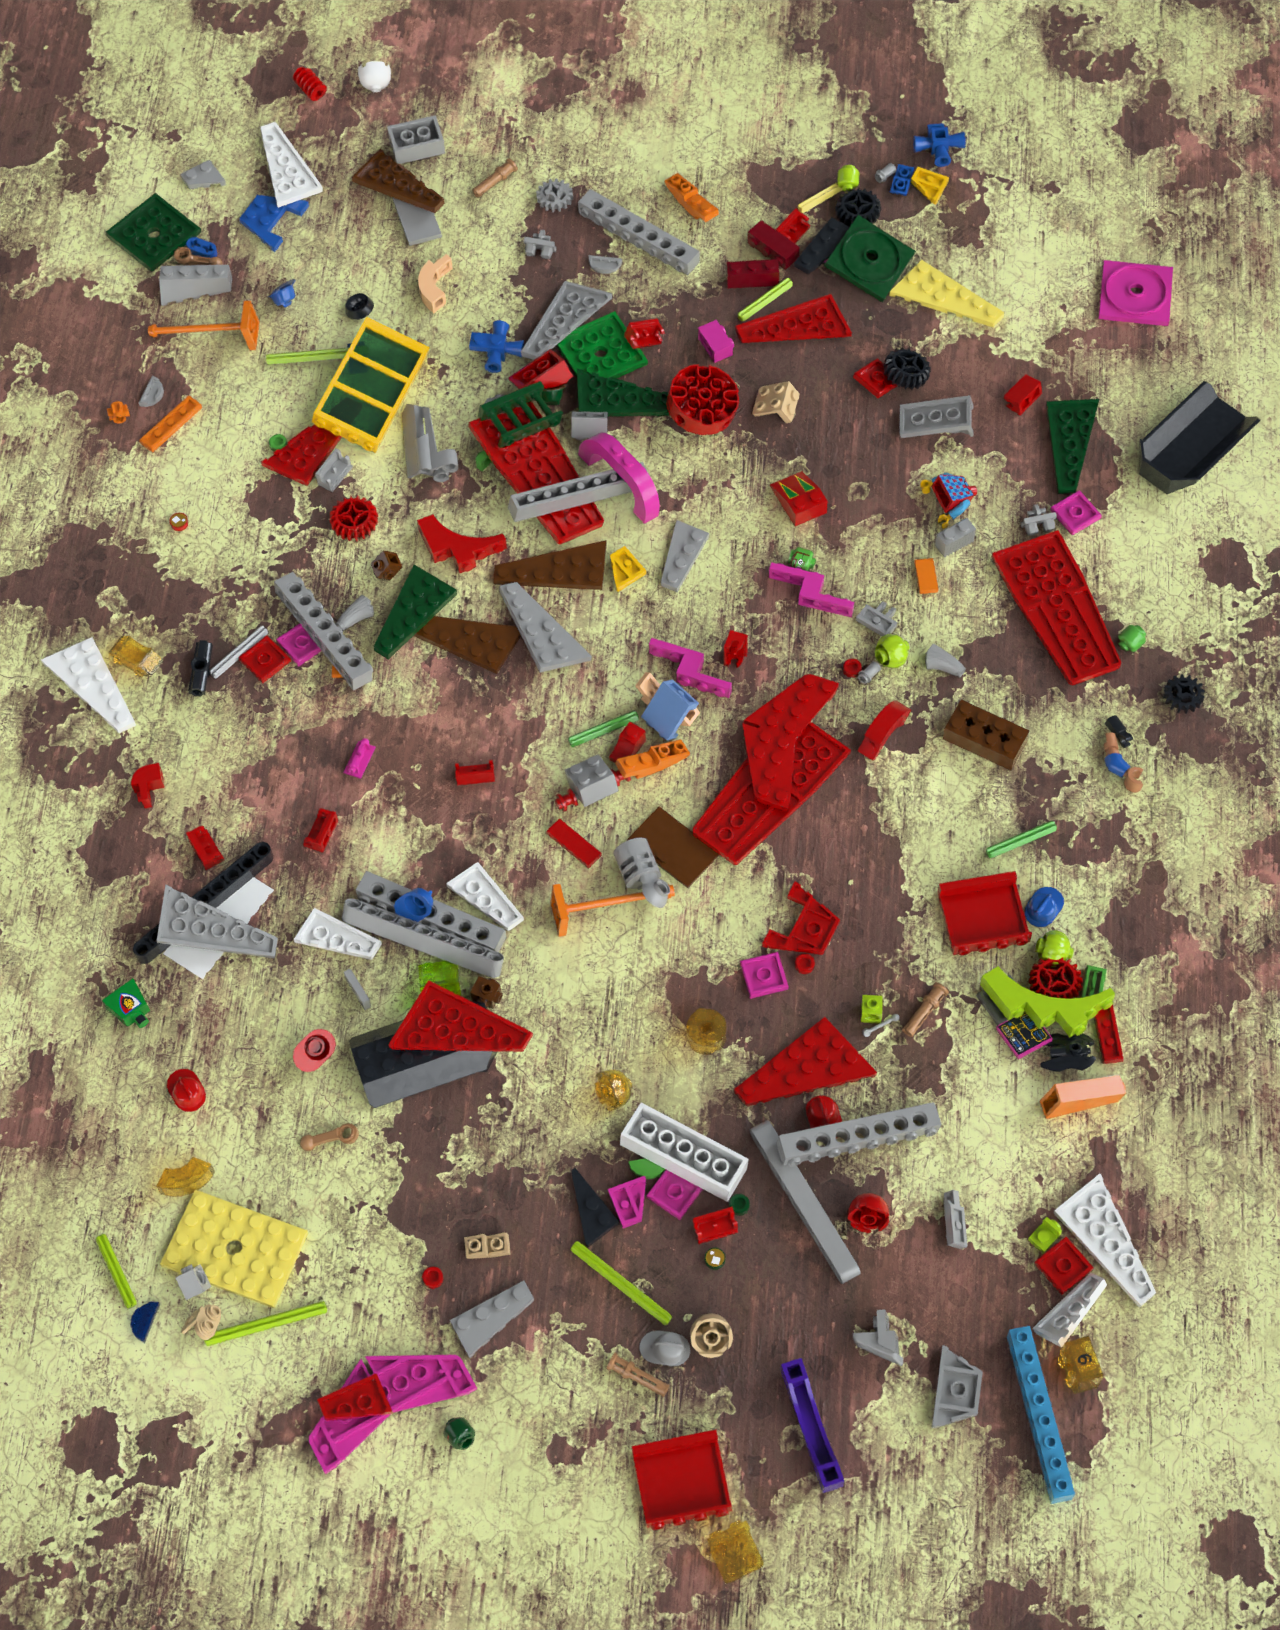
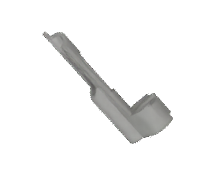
M407 404L402 412L407 477L410 479L416 475L424 474L433 476L436 482L447 481L449 473L456 472L459 469L456 450L445 449L437 452L430 408ZM423 418L425 419L426 434H424Z

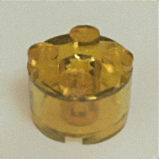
M699 1008L689 1017L686 1025V1036L692 1050L702 1055H709L722 1049L726 1042L727 1030L724 1016L712 1009Z

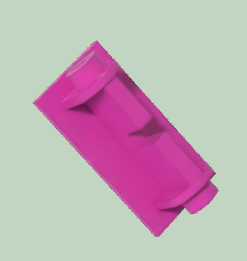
M363 738L358 741L343 772L344 774L362 778L376 748L369 744L370 741Z

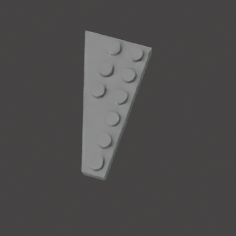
M564 281L522 349V357L535 360L555 347L610 301L612 293Z
M517 582L499 586V592L539 672L591 661L592 656Z
M165 885L157 943L275 958L277 937L254 928L240 919H235L219 909Z

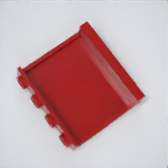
M1016 871L939 884L938 896L953 955L959 954L963 956L974 951L986 952L992 948L1004 949L1016 944L1023 946L1031 941L1032 931L1029 932L1016 885Z
M716 1429L632 1446L647 1528L659 1530L664 1528L666 1524L673 1523V1526L685 1524L686 1520L703 1521L707 1519V1516L716 1514V1517H723L732 1511V1503L729 1497Z

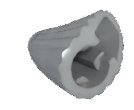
M364 595L357 598L342 613L335 623L336 626L339 625L342 631L364 619L374 617V609L370 599Z
M933 644L926 652L925 664L927 670H941L958 677L964 674L966 668L963 664L939 646Z

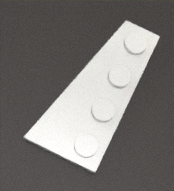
M478 862L446 883L448 888L507 931H510L524 921V917Z
M316 908L312 910L294 938L295 943L369 960L373 959L382 945L380 940Z
M1090 1273L1033 1327V1330L1037 1335L1062 1348L1107 1286V1283L1103 1278Z

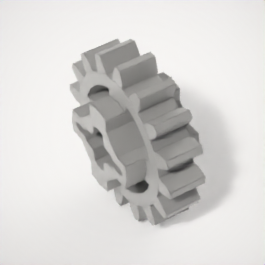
M557 178L554 182L549 179V183L543 182V186H538L539 191H536L537 202L540 203L541 208L545 207V211L552 209V212H554L555 209H558L561 212V208L567 209V205H571V200H573V191L569 183L564 184V180L558 182Z

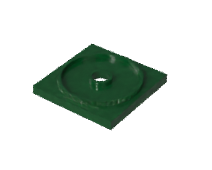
M154 193L105 233L110 240L149 271L153 272L171 258L177 249L186 246L188 239L197 237L202 231L194 222L158 194ZM152 232L160 233L157 237H149Z
M858 215L824 266L883 303L916 251ZM866 253H873L877 260H869Z

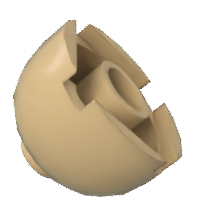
M709 1313L695 1320L691 1327L690 1338L693 1348L701 1356L714 1358L723 1355V1352L731 1347L733 1334L725 1318L718 1314Z

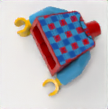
M947 472L932 478V481L925 479L920 483L923 494H928L932 487L944 512L949 513L948 515H940L938 518V523L943 520L946 521L942 524L943 529L948 527L950 519L954 520L970 506L973 497L977 495V487L969 486L965 477L954 476Z

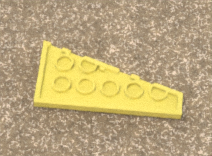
M923 260L890 291L889 295L892 297H903L908 302H911V300L921 303V306L944 313L952 312L957 317L962 318L965 316L971 318L974 322L994 327L1004 317L1003 311Z

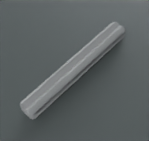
M264 626L257 628L209 670L211 676L215 679L218 678L239 660V656L262 640L268 634V630Z

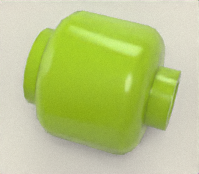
M844 165L838 170V187L843 189V191L847 190L849 192L852 188L858 187L859 171L855 166Z

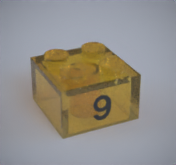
M1089 1335L1065 1342L1059 1353L1058 1362L1061 1369L1066 1371L1067 1376L1065 1379L1068 1388L1072 1389L1075 1395L1099 1387L1104 1375Z

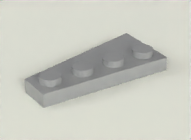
M676 521L661 586L675 592L679 591L709 538L708 532L681 521Z
M525 1281L450 1320L469 1359L480 1347L490 1341L489 1339L498 1331L500 1332L509 1321L517 1317L534 1301Z

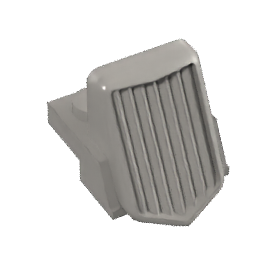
M877 1310V1316H873V1325L876 1332L853 1333L854 1343L857 1347L899 1366H903V1358L899 1355L898 1336L895 1331H889V1316L886 1310Z

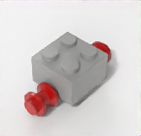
M598 754L565 769L570 788L567 789V794L563 796L560 793L556 794L557 799L554 801L559 810L562 809L564 812L567 811V806L571 804L575 807L578 806L577 799L586 807L618 792L620 781L625 779L629 782L631 777L624 778L619 770L614 771L610 769Z

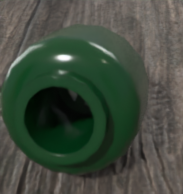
M464 1417L451 1418L447 1421L443 1433L449 1444L454 1449L465 1450L473 1444L475 1429Z

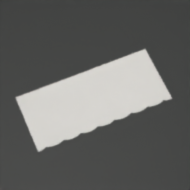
M233 876L230 880H234L238 876ZM253 877L216 909L248 924L251 916L258 911L260 905L267 900L268 895L274 890ZM222 888L217 889L215 892L222 891ZM171 945L163 954L203 979L206 973L214 966L215 961L224 952Z

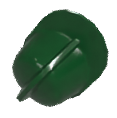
M560 385L559 387L543 389L542 398L548 405H559L563 389L566 386Z

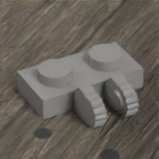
M882 601L876 609L866 604L856 617V621L880 636L891 634L897 627V622L891 619L896 612V608L891 607L886 615H884L882 612L886 608V602Z

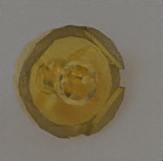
M609 1069L596 1074L595 1078L598 1077V1082L595 1083L596 1094L602 1105L606 1103L609 1107L606 1108L608 1111L619 1109L630 1100L632 1082L620 1070Z

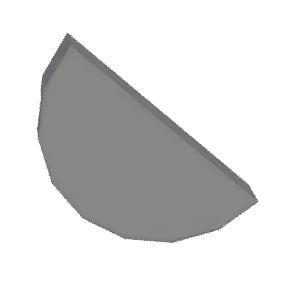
M589 255V265L597 273H613L622 264V258Z
M151 377L139 401V406H152L163 397V385L157 377Z

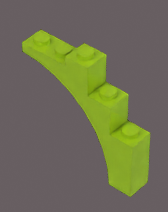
M999 966L982 975L980 986L1008 1021L1014 1017L1019 1018L1024 1012H1026L1038 1029L1043 1026L1048 1027L1056 1020L1069 1038L1075 1034H1082L1086 1030L1089 1019H1092L1101 1009L1106 1010L1111 1007L1116 994L1112 988H1109L1098 994L1083 998L1064 999L1049 997L1022 987L1009 978Z

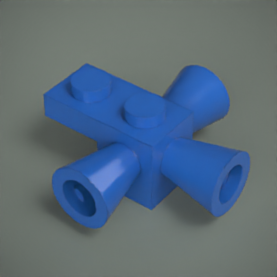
M944 123L928 124V137L913 136L914 152L930 148L931 155H935V165L938 167H945L951 163V158L948 154L949 147L965 148L966 146L965 132L949 135L948 128L944 127Z
M502 320L492 323L493 334L471 333L469 349L487 352L488 359L484 368L491 373H499L502 370L501 362H505L507 353L522 358L521 351L524 348V340L507 342L506 334L509 324Z

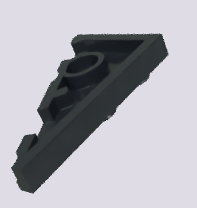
M574 1168L571 1170L585 1243L587 1247H590L619 1225V1221L578 1170Z

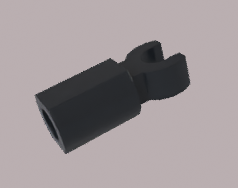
M1117 715L1109 717L1105 725L1111 733L1116 734V738L1119 739L1123 748L1130 746L1129 741L1133 740L1132 735L1126 732V727Z

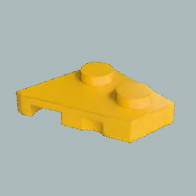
M917 167L911 178V184L935 205L949 181V177L921 167Z
M625 546L610 555L617 592L646 575V569Z

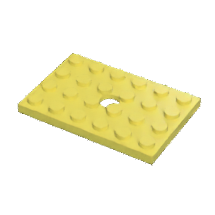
M195 1190L160 1265L181 1274L180 1270L190 1264L193 1267L201 1264L211 1285L275 1309L308 1235V1231ZM239 1241L242 1244L240 1253L228 1254L226 1251L228 1243Z

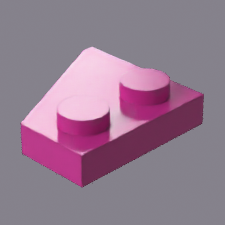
M645 1176L608 1189L622 1228L642 1222L646 1187Z

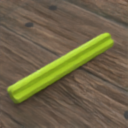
M789 278L784 279L738 313V319L741 322L747 320L791 288L793 282Z
M105 1234L97 1236L96 1242L125 1306L128 1309L136 1306L137 1301Z

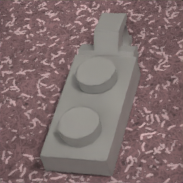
M951 1190L944 1193L947 1245L964 1249L967 1248L964 1207L960 1206L959 1191Z

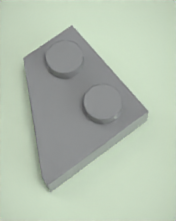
M210 160L180 174L181 179L189 189L211 187L210 184L218 183L221 186L226 185L225 179Z

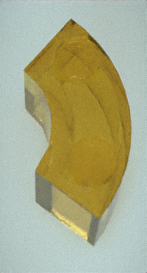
M121 636L108 652L116 664L124 665L141 678L143 676L152 677L164 661L152 648L141 645L131 636Z
M192 1157L181 1168H165L156 1187L162 1195L178 1197L194 1193L195 1190L204 1187L215 1174V1170L211 1163Z

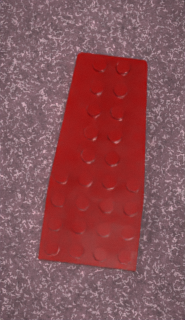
M528 402L527 405L537 419L543 418L533 402ZM521 407L512 409L522 425L531 423ZM506 413L496 415L507 432L516 429ZM478 418L470 421L468 424L469 429L490 460L517 494L580 478L551 428L518 440L510 446L499 448L498 443L501 434L490 419L481 421ZM594 502L536 517L558 544H563L602 527L604 523V518Z
M1059 530L992 553L991 557L1013 599L1070 685L1079 684L1120 668L1121 660L1086 580Z
M810 722L795 742L791 800L787 812L755 800L748 758H746L692 829L693 836L731 864L738 865L820 788L851 753V749Z

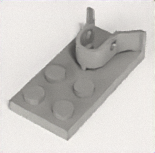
M971 396L900 405L901 438L945 432H962L972 437L974 435L972 429V409L974 406Z

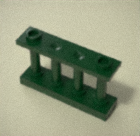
M541 381L480 405L479 419L481 421L490 419L501 434L498 443L499 448L510 446L518 440L547 428L556 427L560 423L563 412L560 410L552 413L542 398L544 385ZM536 401L546 416L537 419L527 403ZM521 407L531 423L522 425L512 409ZM506 413L516 429L507 432L496 415Z

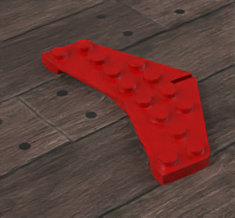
M805 674L744 719L742 728L756 801L787 812L791 800L795 742L825 704L835 696L839 683L813 674Z

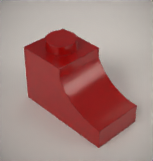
M629 722L620 733L618 742L610 754L609 760L615 763L619 758L637 754L646 742V731Z

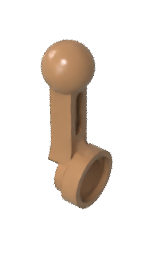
M181 247L174 253L176 261L182 265H223L219 257L193 256L187 247ZM187 255L186 258L180 259L182 256Z
M345 1123L340 1128L337 1127L329 1132L315 1136H303L300 1140V1146L305 1151H311L315 1146L335 1140H340L344 1144H352L357 1140L359 1131L353 1124ZM351 1128V1135L344 1138V1130Z

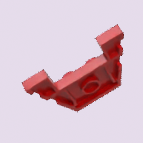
M795 881L787 895V899L803 905L804 908L789 937L769 929L762 942V947L824 955L840 923V919L823 904L817 902L812 894L806 892Z

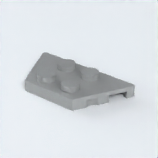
M942 1346L932 1428L945 1426L977 1416L983 1371L970 1365L961 1356L958 1357L947 1346Z

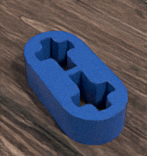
M196 237L187 240L186 246L190 249L192 255L206 258L217 257L215 244Z

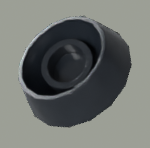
M363 293L352 295L345 303L346 315L353 320L365 318L374 308L372 299Z

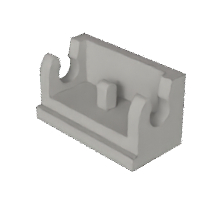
M336 448L315 473L318 485L333 492L353 468L349 456L346 455L343 458L340 450Z

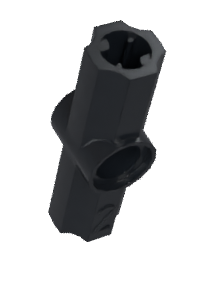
M205 640L196 642L194 659L191 661L192 671L188 689L189 694L199 697L205 695L213 648L212 643Z

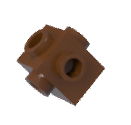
M384 550L371 563L376 578L389 581L403 568L397 553Z
M478 976L470 992L472 1001L485 1003L486 1008L489 1007L491 1009H494L496 1003H500L503 996L501 986L496 980L491 978L485 979Z

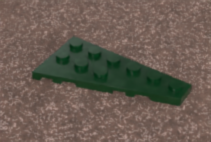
M577 369L579 412H608V417L670 416L666 404L668 392L653 391L650 387L642 388L631 382L612 377L604 378L600 377L599 374H589L581 369Z
M1099 399L1046 401L1058 494L1076 493Z
M414 564L374 644V651L389 660L457 595V589Z

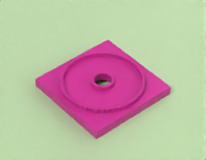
M1104 260L1099 319L1168 326L1173 267ZM1136 287L1140 288L1143 292L1135 294L1131 289Z

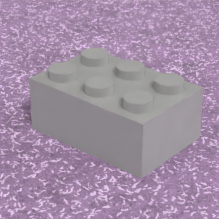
M436 115L387 126L389 141L397 164L445 154L444 140Z

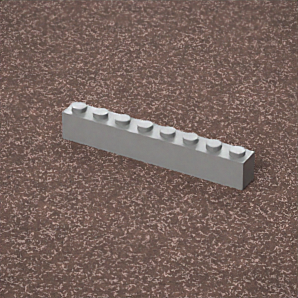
M639 462V463L645 468V470L647 471V469H646L644 463H643V462ZM612 469L511 495L508 509L514 522L632 491L629 485Z

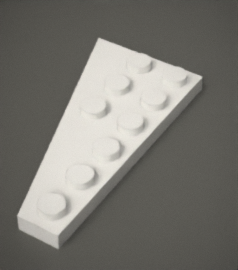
M273 122L261 126V135L277 207L323 192L322 185L277 123Z
M92 637L41 659L46 667L64 681L84 702H87L118 733L136 726Z
M1099 1174L1054 1210V1214L1140 1308L1155 1295L1156 1291L1139 1260V1255L1136 1249H1134L1121 1216L1103 1183V1178Z

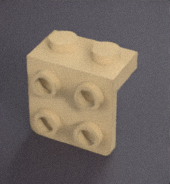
M789 381L762 386L758 390L752 414L756 417L778 413L785 423H791L795 414L799 393Z

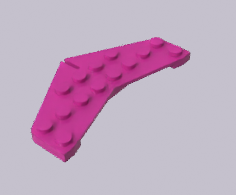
M457 1355L365 1356L373 1374L377 1373L393 1413L468 1395L477 1390L466 1366ZM360 1359L341 1388L371 1376L362 1359ZM391 1414L326 1421L324 1416H322L309 1436V1443L324 1473L327 1474L339 1466Z

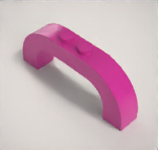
M598 433L580 444L578 456L588 466L604 459L629 485L635 500L633 513L644 524L658 517L660 509L659 497L650 475L617 439L607 433Z

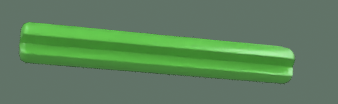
M631 711L568 738L571 747L578 746L622 728L629 722L634 723L639 720V716L636 711Z
M1049 821L988 847L986 854L989 858H994L1055 832L1057 826L1054 821Z

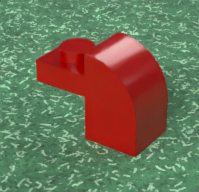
M159 763L142 766L132 776L131 786L134 793H137L138 801L143 803L144 808L152 807L151 790L165 788L163 771Z

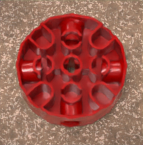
M698 364L690 365L680 370L673 378L666 404L671 418L685 431L699 435H712L725 430L734 419L739 405V391L729 374L718 367L710 365L705 367Z

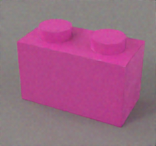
M717 320L698 327V339L714 363L733 355L734 342L731 338H728L724 326L720 325Z

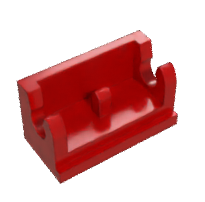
M795 208L776 228V231L796 244L810 229V224L805 222L809 218Z
M658 318L629 323L624 337L631 347L635 349L661 344L663 340L659 336V332L660 334H665Z
M1025 374L1004 395V400L1010 402L1006 407L1021 416L1042 394L1041 381Z
M730 630L724 645V666L729 667L731 660L737 659L738 668L742 665L744 657H747L748 635Z
M489 760V764L459 767V763H455L457 786L495 782L493 760Z
M319 808L308 837L304 839V847L324 852L338 823L336 812Z
M199 826L190 832H186L191 846L206 870L225 861L204 826Z
M733 1207L693 1218V1228L698 1244L738 1233V1224L735 1221Z

